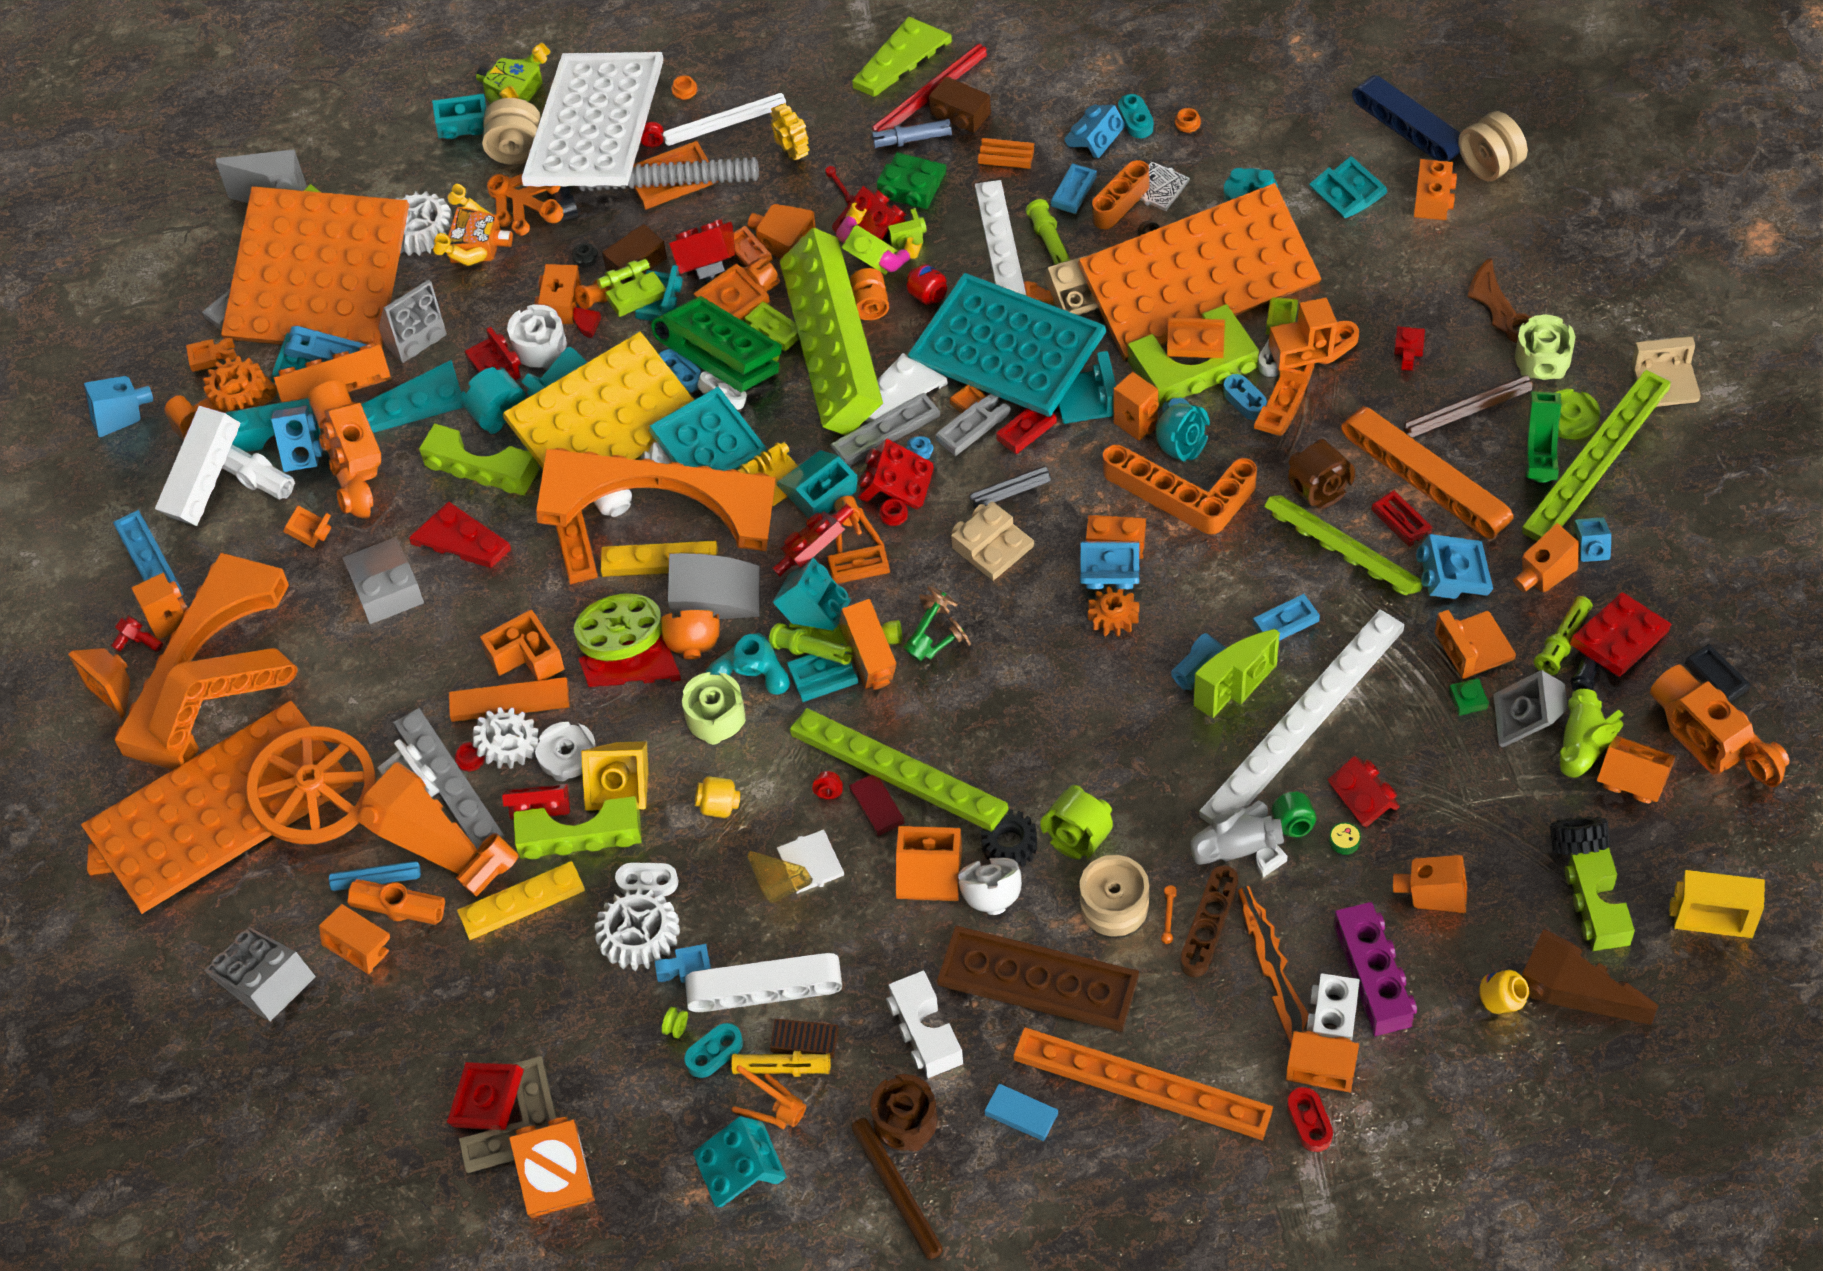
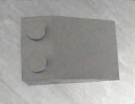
M295 149L216 158V165L227 195L234 200L248 203L252 186L304 191L307 188Z
M396 537L342 557L369 624L424 604L418 583Z

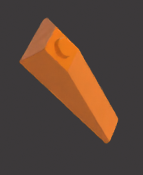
M399 762L394 763L365 794L356 821L376 835L460 874L475 858L477 848L456 822L451 823L441 810L443 805L440 801L432 799L425 790L426 784L421 777Z

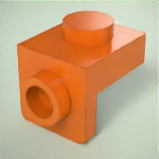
M298 505L283 532L314 548L319 539L324 541L332 526L327 523L331 515L326 513L321 518Z

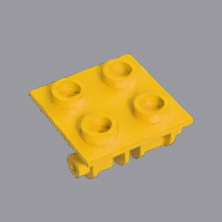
M779 442L775 443L774 447L769 449L768 452L762 451L760 457L758 455L754 456V459L750 462L741 464L738 470L746 474L765 473L770 477H776L773 506L788 497L777 486V482L798 467L795 461L787 454L790 450L785 442L781 444Z

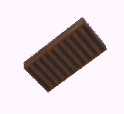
M775 1019L770 1051L771 1053L793 1054L794 1051H801L802 1054L830 1053V1058L834 1059L839 1027L834 1024Z

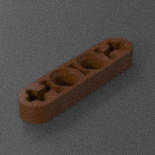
M1218 866L1211 872L1181 952V969L1190 977H1200L1207 972L1238 887V874L1229 866ZM1226 877L1229 879V882H1226L1222 894L1218 892L1219 881ZM1210 902H1218L1223 906V910L1220 913L1213 914L1208 912L1205 907ZM1207 928L1214 935L1209 940H1201L1196 936V932L1199 929ZM1197 948L1201 950L1200 962H1197L1195 966L1190 965V960L1194 958Z

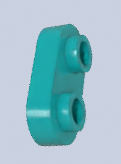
M1136 94L1122 96L1118 102V112L1125 123L1128 133L1132 137L1140 139L1150 136L1154 129V120L1143 98Z
M730 1023L720 1024L689 1047L684 1057L688 1072L694 1077H708L732 1059L733 1054H738L743 1046V1039L739 1028ZM724 1041H732V1044L729 1046L722 1045ZM701 1060L707 1061L704 1066L697 1065Z

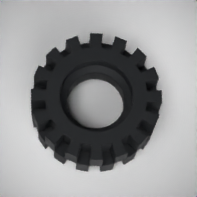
M1009 809L1008 815H1004L992 832L983 828L981 830V844L986 860L990 858H1009L1019 863L1021 868L1026 866V859L1031 862L1033 853L1036 854L1037 851L1036 826L1034 823H1031V818L1029 816L1024 818L1023 812L1020 811L1015 816L1013 815V810ZM1008 832L1016 833L1021 837L1020 843L1013 847L1001 846L997 839L1000 835Z
M1578 816L1573 819L1571 817L1566 818V820L1560 819L1550 825L1552 851L1557 854H1589V852L1595 853L1610 847L1608 821L1606 818L1598 816L1582 818V816Z

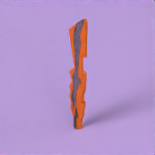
M1244 886L1238 890V893L1243 903L1242 912L1247 931L1255 939V951L1264 976L1271 978L1277 996H1272V1000L1287 1038L1292 1044L1294 1031L1302 1032L1308 1022L1309 1013L1283 972L1288 960L1278 950L1280 939L1274 936V925L1266 919V910L1256 902L1250 887Z

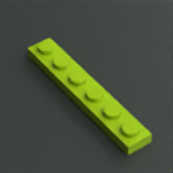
M1282 495L1270 496L1264 507L1272 511L1271 515L1282 522L1289 521L1294 524L1297 532L1308 537L1312 535L1319 539V544L1330 551L1337 550L1344 555L1343 559L1356 566L1360 564L1367 568V573L1378 580L1385 579L1393 584L1392 588L1400 594L1408 595L1421 591L1423 585L1421 579Z

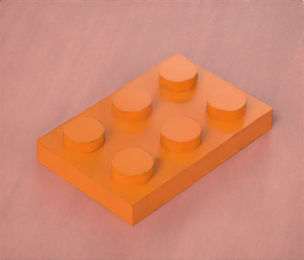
M694 141L638 162L633 167H636L637 164H641L642 167L644 164L652 166L653 163H657L658 166L661 163L669 165L670 162H673L674 165L677 162L685 164L686 161H690L691 164L694 161L702 163V160H706L709 163V160L698 141ZM708 181V184L700 182L698 185L695 182H692L691 185L684 183L681 186L678 183L675 186L667 184L665 187L662 184H659V187H654L653 184L648 188L646 185H643L642 188L635 186L633 189L644 209L647 210L713 184L711 181Z

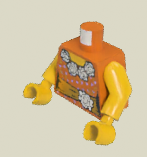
M454 184L451 189L452 191L448 194V201L450 204L457 205L460 203L462 206L456 209L449 235L447 236L443 233L436 235L433 251L437 255H443L446 252L450 263H462L466 266L482 261H491L495 257L498 246H512L513 233L512 231L501 230L498 217L495 214L481 207L470 197L466 199L464 197L466 193L465 188L460 184Z

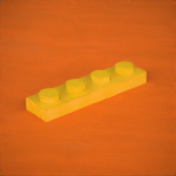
M701 541L602 547L601 552L602 577L669 573V554L689 553L717 556V542Z
M570 861L462 907L457 911L469 940H472L582 893L585 889L573 862Z

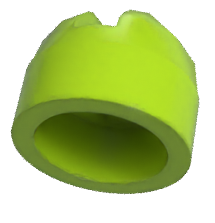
M899 620L888 621L881 626L888 644L902 643V627Z

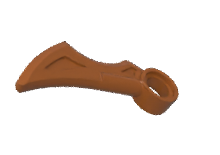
M1492 258L1487 259L1474 275L1469 288L1468 298L1485 304L1493 316L1492 326L1505 332L1510 341L1517 343L1519 331L1514 330L1513 327L1523 323L1525 325L1532 317L1524 313H1516L1497 283Z

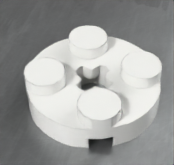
M559 722L542 732L535 753L541 769L546 774L553 776L556 781H566L568 778H574L583 774L581 751L596 747L593 734L586 726ZM563 746H566L568 749L574 747L571 753L561 754Z

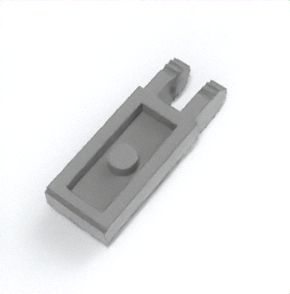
M990 394L979 403H974L938 431L936 441L954 456H957L994 427L996 423L1002 422L1010 414L1011 408L1009 405L1002 403V405L990 412L991 409L996 407L999 400L997 396Z

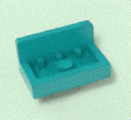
M673 265L670 274L654 271L666 288L664 298L635 310L636 319L653 321L655 318L677 307V297L675 295L676 292H681L683 277L679 276L678 266Z

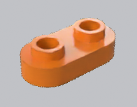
M1351 321L1337 322L1332 360L1318 363H1331L1353 348L1359 340L1358 326Z

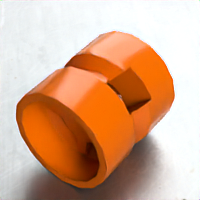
M873 268L861 269L852 274L849 280L860 319L870 321L883 317L889 310L883 274Z

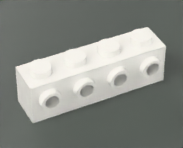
M202 406L198 407L155 507L157 511L170 518L194 526L198 525L209 496L215 487V482L221 468L226 461V456L232 442L237 435L240 422L225 413Z

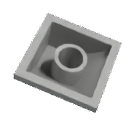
M1541 670L1494 693L1499 746L1503 748L1553 724L1568 710L1565 683Z

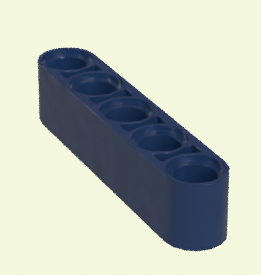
M1372 75L1353 89L1352 97L1359 107L1433 159L1449 162L1460 153L1458 144L1459 131L1381 77Z

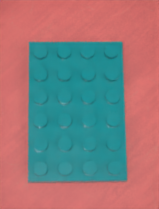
M964 273L907 356L939 374L1050 417L1105 335L1106 328L1105 325Z

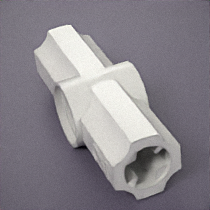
M231 445L226 461L222 466V469L235 475L248 489L255 490L259 488L279 500L282 498L287 499L291 495L295 484L293 477L274 468L263 455L259 453L250 455L234 445Z

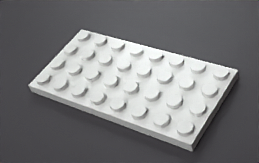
M662 52L562 53L522 174L523 186L592 187L595 185H628L664 61Z

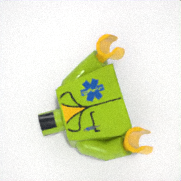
M544 43L536 45L532 50V54L527 58L515 60L500 58L492 69L485 67L478 69L476 79L483 83L485 98L489 104L502 98H517L527 102L530 101L543 84L539 65L546 62V56L551 52Z

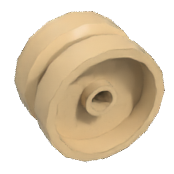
M502 98L492 102L486 108L483 120L482 144L488 156L500 163L510 165L527 162L541 120L538 109L533 104L517 98Z
M1500 111L1490 112L1481 118L1478 123H1473L1464 129L1459 135L1458 144L1464 162L1476 176L1485 181H1495L1504 175L1508 169H1513L1527 157V143L1520 127L1511 117Z
M1106 855L1092 861L1083 870L1080 879L1081 915L1086 924L1097 933L1110 937L1125 936L1142 925L1149 910L1148 876L1140 864L1129 857Z

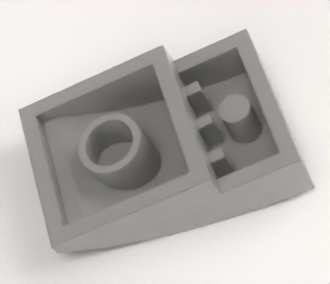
M689 553L669 554L668 604L670 613L672 615L681 614L680 611L706 610L712 611L713 617L719 614V619L760 617V567L746 561L723 556Z

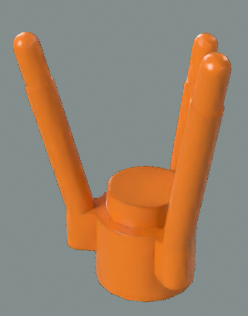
M843 496L835 501V512H838L846 503L855 512L842 523L843 525L853 526L856 534L860 535L862 533L858 523L860 519L877 545L884 544L866 518L863 509L858 508L852 496ZM842 533L836 537L837 553L843 552Z
M741 1065L737 1066L736 1069L739 1073L776 1099L772 1109L776 1113V1117L736 1106L731 1109L733 1113L774 1124L783 1130L787 1124L795 1127L800 1122L807 1107L803 1100L794 1096L770 1074H765L764 1078L774 1088Z

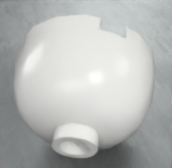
M990 858L991 864L981 866L980 861L964 867L958 873L960 891L963 898L972 908L987 912L989 915H997L1003 913L1006 910L1005 908L1009 907L1019 897L1022 886L1021 871L1018 863L1009 858Z

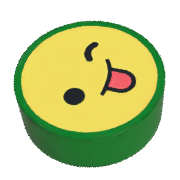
M1342 822L1336 824L1331 829L1329 844L1335 852L1349 855L1358 850L1361 842V833L1355 825Z

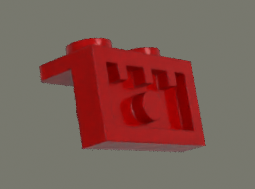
M568 784L507 789L502 794L503 807L508 806L509 818L511 820H514V812L544 808L549 816L568 815L571 812Z

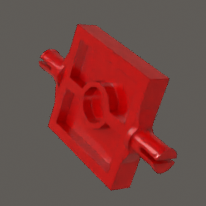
M846 503L835 514L829 515L823 511L821 514L816 513L807 520L805 528L799 533H792L785 539V545L780 548L784 552L785 557L772 569L781 577L792 566L798 565L800 568L803 567L845 530L842 527V523L855 512Z

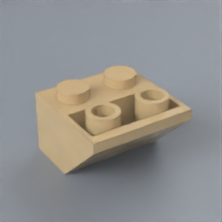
M1089 255L1047 268L1044 280L1054 298V305L1076 315L1099 309L1078 265L1079 259Z

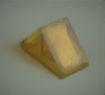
M749 851L747 855L759 886L771 904L812 883L813 878L804 866Z

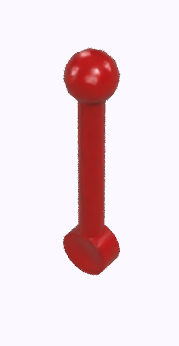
M828 166L825 169L826 176L832 177L846 197V203L849 204L855 196L850 195L839 180L835 167Z

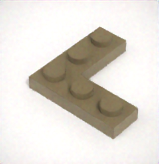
M542 1056L513 1063L524 1069L517 1091L522 1121L507 1125L506 1130H489L459 1139L467 1173L513 1161L514 1156L509 1137L517 1135L516 1130L527 1126H535L536 1130L549 1126L548 1121L556 1119Z

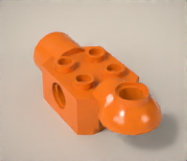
M329 381L316 386L307 394L308 401L320 428V445L323 451L328 452L331 472L334 476L337 475L341 486L336 493L341 511L344 514L351 513L356 517L368 519L371 512L370 507H373V497L370 487L365 480L376 477L378 466L381 465V452L361 403L351 401L343 381Z
M1680 664L1665 671L1655 681L1650 689V695L1665 709L1670 732L1712 775L1720 774L1744 759L1749 773L1764 785L1773 788L1782 782L1785 775V767L1789 764L1787 752L1776 742H1770L1769 744L1763 742L1753 732L1752 724L1745 713L1737 710L1727 700L1721 690L1716 689L1709 681L1700 683Z

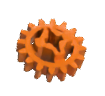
M237 356L233 362H231L229 357L226 358V363L223 365L219 362L215 363L217 369H209L208 374L210 377L204 378L206 386L203 388L206 396L212 405L217 404L219 410L227 406L229 411H232L234 406H238L242 410L246 403L252 406L254 405L252 399L254 397L261 398L260 390L266 389L264 384L266 379L259 364H253L251 358H247L242 362L240 356Z

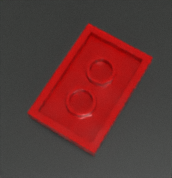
M1621 592L1572 636L1570 645L1613 674L1621 677L1669 632L1672 624Z

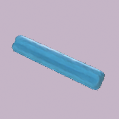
M418 861L335 872L329 874V886L332 891L349 889L351 883L356 879L379 884L413 880L421 877V868Z

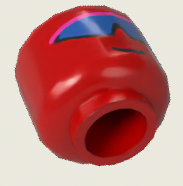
M920 265L909 272L907 276V291L925 305L938 303L947 293L946 277L931 265Z

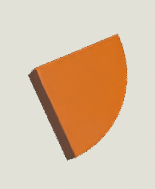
M1024 281L1026 296L1054 306V298L1049 290L1037 286L1035 282Z

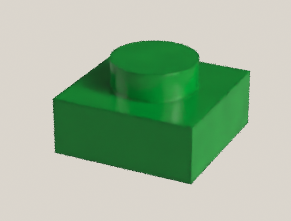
M1479 678L1450 685L1449 693L1458 716L1488 709L1489 702Z

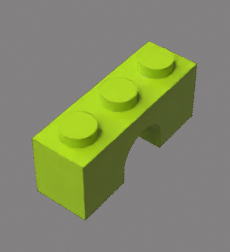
M1609 847L1605 850H1599V852H1589V854L1578 853V855H1572L1571 853L1569 864L1565 866V877L1568 885L1572 884L1574 888L1573 903L1576 912H1581L1583 918L1581 929L1584 939L1590 941L1592 951L1630 946L1635 929L1627 904H1609L1601 900L1597 895L1600 892L1613 890L1617 878Z

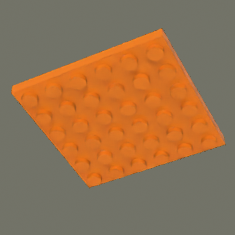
M252 186L221 332L223 339L233 338L236 341L282 345L286 333L290 332L291 327L300 326L367 345L375 343L376 346L380 344L382 346L383 339L379 330V323L383 308L391 304L410 205L408 201Z

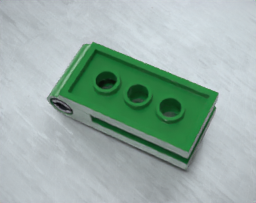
M702 296L652 321L651 329L653 335L660 343L741 393L777 374L779 371L780 363L773 360V358L781 355V344Z

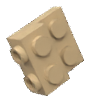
M993 501L987 506L984 504L979 505L974 510L969 521L966 523L960 521L954 526L951 535L952 549L992 581L1034 547V540L1013 524V517Z

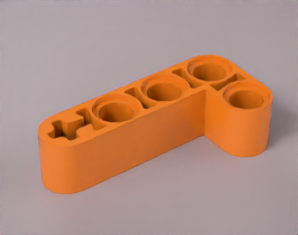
M265 374L266 381H264L266 389L260 390L262 397H254L252 399L254 405L251 406L246 403L244 404V409L264 406L276 396L277 387ZM178 395L166 403L164 410L172 430L184 442L199 406L225 414L229 412L227 406L219 410L217 404L212 405L208 397L192 406L184 396ZM234 406V409L232 411L240 409L238 406Z

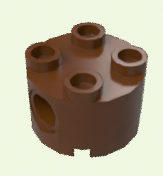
M1319 439L1302 452L1294 453L1288 461L1290 466L1288 474L1290 486L1311 506L1314 507L1316 505L1319 509L1332 506L1342 499L1347 493L1344 490L1347 483L1352 486L1356 471L1353 464L1325 439Z
M899 1074L889 1081L885 1079L874 1090L870 1108L874 1130L879 1140L892 1149L909 1150L911 1152L922 1149L924 1144L935 1133L938 1122L935 1096L928 1083L915 1075Z

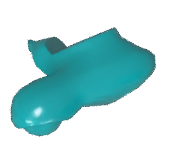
M761 633L744 635L729 651L712 661L705 673L710 672V675L725 673L729 676L733 669L736 673L746 676L764 674L766 676L765 687L770 694L775 695L785 693L790 686L788 674L779 663L770 642Z

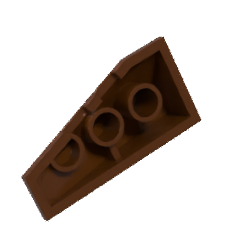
M1543 929L1522 973V977L1526 980L1529 987L1528 996L1530 998L1540 999L1548 1004L1649 1025L1653 1023L1659 1007L1658 1004L1629 983L1623 981L1617 983L1607 973L1608 968L1601 963H1597L1595 966L1580 956L1583 950Z

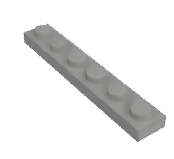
M420 708L394 721L395 729L407 746L413 744L422 755V758L419 760L422 766L426 764L436 775L437 779L434 780V783L440 790L438 792L439 796L477 850L482 842L494 833L499 834L506 841L504 834Z

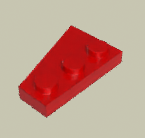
M449 501L409 537L411 545L418 547L421 545L433 548L435 552L455 554L460 556L462 560L489 568L494 567L511 551L509 542Z

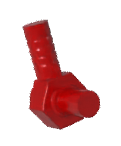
M128 615L126 619L121 618L115 626L120 633L111 646L121 652L129 639H132L137 643L142 642L155 652H158L162 648L163 642L150 633L143 632L141 630L143 624Z

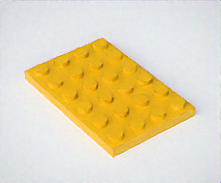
M640 331L503 413V418L542 469L544 468L546 449L554 450L556 448H564L570 452L577 453L590 451L609 457L621 455L627 459L640 460L644 451L648 452L654 442L657 443L649 432V426L694 401V399Z

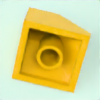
M647 741L615 742L581 751L585 811L601 810L605 800L636 796L639 809H646L648 787Z

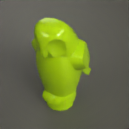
M1590 689L1574 691L1568 701V708L1571 712L1565 727L1563 748L1560 749L1559 754L1560 770L1564 775L1571 778H1577L1587 772L1624 726L1620 720L1623 713L1619 709L1605 720L1601 712L1602 701H1599L1597 693Z

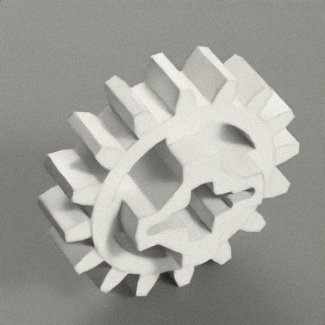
M500 707L495 715L491 711H487L486 719L479 717L477 726H474L473 747L478 748V757L486 755L487 764L493 760L497 761V768H501L503 763H507L511 769L515 761L524 765L525 758L532 759L534 750H536L538 745V728H533V719L525 721V713L521 712L517 716L514 714V708H510L508 713H504Z

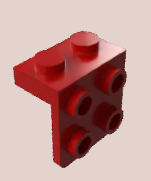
M862 186L833 223L832 229L835 233L837 232L854 202L857 203L855 206L857 210H867L863 219L857 225L881 240L887 234L888 226L907 222L904 218L907 214L895 204L891 207L888 204L890 199L878 189L874 193L865 186Z
M887 438L876 449L871 448L865 458L866 470L858 481L860 490L857 498L867 503L881 491L895 499L901 500L904 504L914 509L921 508L924 504L933 473V463Z

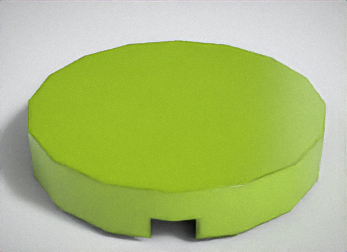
M1563 389L1554 392L1560 393L1562 403L1558 436L1564 439L1576 440L1593 433L1600 420V407L1597 401L1588 393L1583 391L1581 393L1574 392V389Z

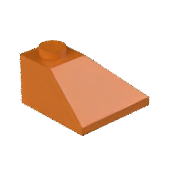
M105 648L71 651L68 655L85 687L122 719L126 715L130 688V678L125 670L128 667L126 662L118 654L111 655Z

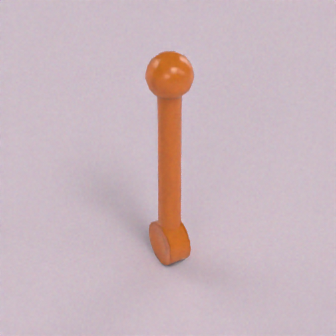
M1168 885L1164 889V896L1167 898L1165 929L1161 935V941L1164 944H1170L1173 941L1171 920L1173 898L1177 895V889L1172 885Z

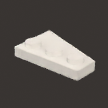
M902 353L877 379L883 404L865 421L869 423L936 387L938 389L943 388L947 385V378Z

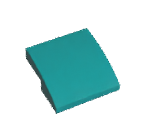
M1352 156L1335 170H1332L1330 167L1327 168L1309 184L1310 188L1344 219L1359 213L1388 193L1386 186Z

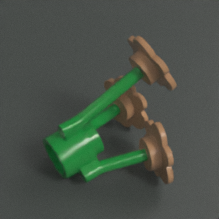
M930 586L927 589L933 595H919L920 602L923 604L926 612L912 636L903 646L904 650L920 662L925 656L931 660L939 650L954 639L958 643L963 640L968 646L971 645L967 635L964 633V629L950 617L948 619L952 625L949 628L951 634L934 647L930 646L933 640L924 631L934 615H938V613L948 615L950 612L946 608L948 604L955 607L958 606V603L946 595L945 592Z

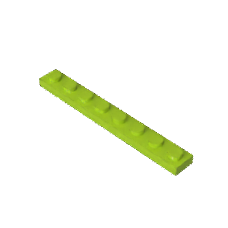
M1648 370L1642 373L1522 526V534L1538 541L1555 524L1558 523L1562 527L1669 391L1671 381Z
M808 708L805 709L790 728L792 737L990 832L995 829L1009 810L1007 802Z

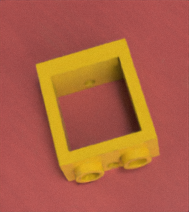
M1685 870L1682 882L1676 881L1674 897H1671L1669 916H1675L1674 929L1753 938L1764 910L1765 879Z

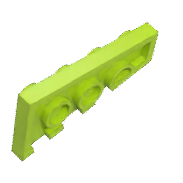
M908 16L852 80L853 88L870 96H877L898 81L899 75L915 69L920 60L925 57L929 59L936 54V49L941 45L947 46L952 42V35Z

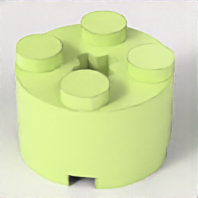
M710 672L695 676L686 684L683 690L682 707L687 727L693 735L705 740L708 744L714 745L720 743L721 740L730 738L744 725L746 719L740 686L734 678L725 673L710 675Z

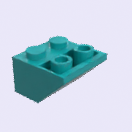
M819 450L777 482V486L809 519L816 513L821 514L823 511L829 513L834 509V503L837 499L843 496H851L857 492V474L838 455Z
M812 558L803 567L797 568L787 576L773 603L792 624L834 630L840 622L842 608L848 607L851 599L848 597L846 590L830 577L827 569Z

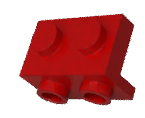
M492 327L486 329L488 339L465 350L466 358L477 373L490 367H495L497 370L504 368L515 381L521 378L518 368L521 365V361L514 350L511 352L508 350V344L501 333L496 334Z
M1354 756L1327 780L1358 821L1367 828L1389 808L1396 811L1400 808V805L1395 800L1398 796L1395 790L1387 782L1382 783L1377 777L1380 773L1377 767L1369 759L1363 761Z

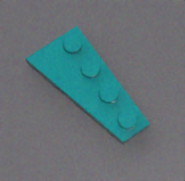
M452 360L361 404L373 433L464 408L460 401L462 393Z

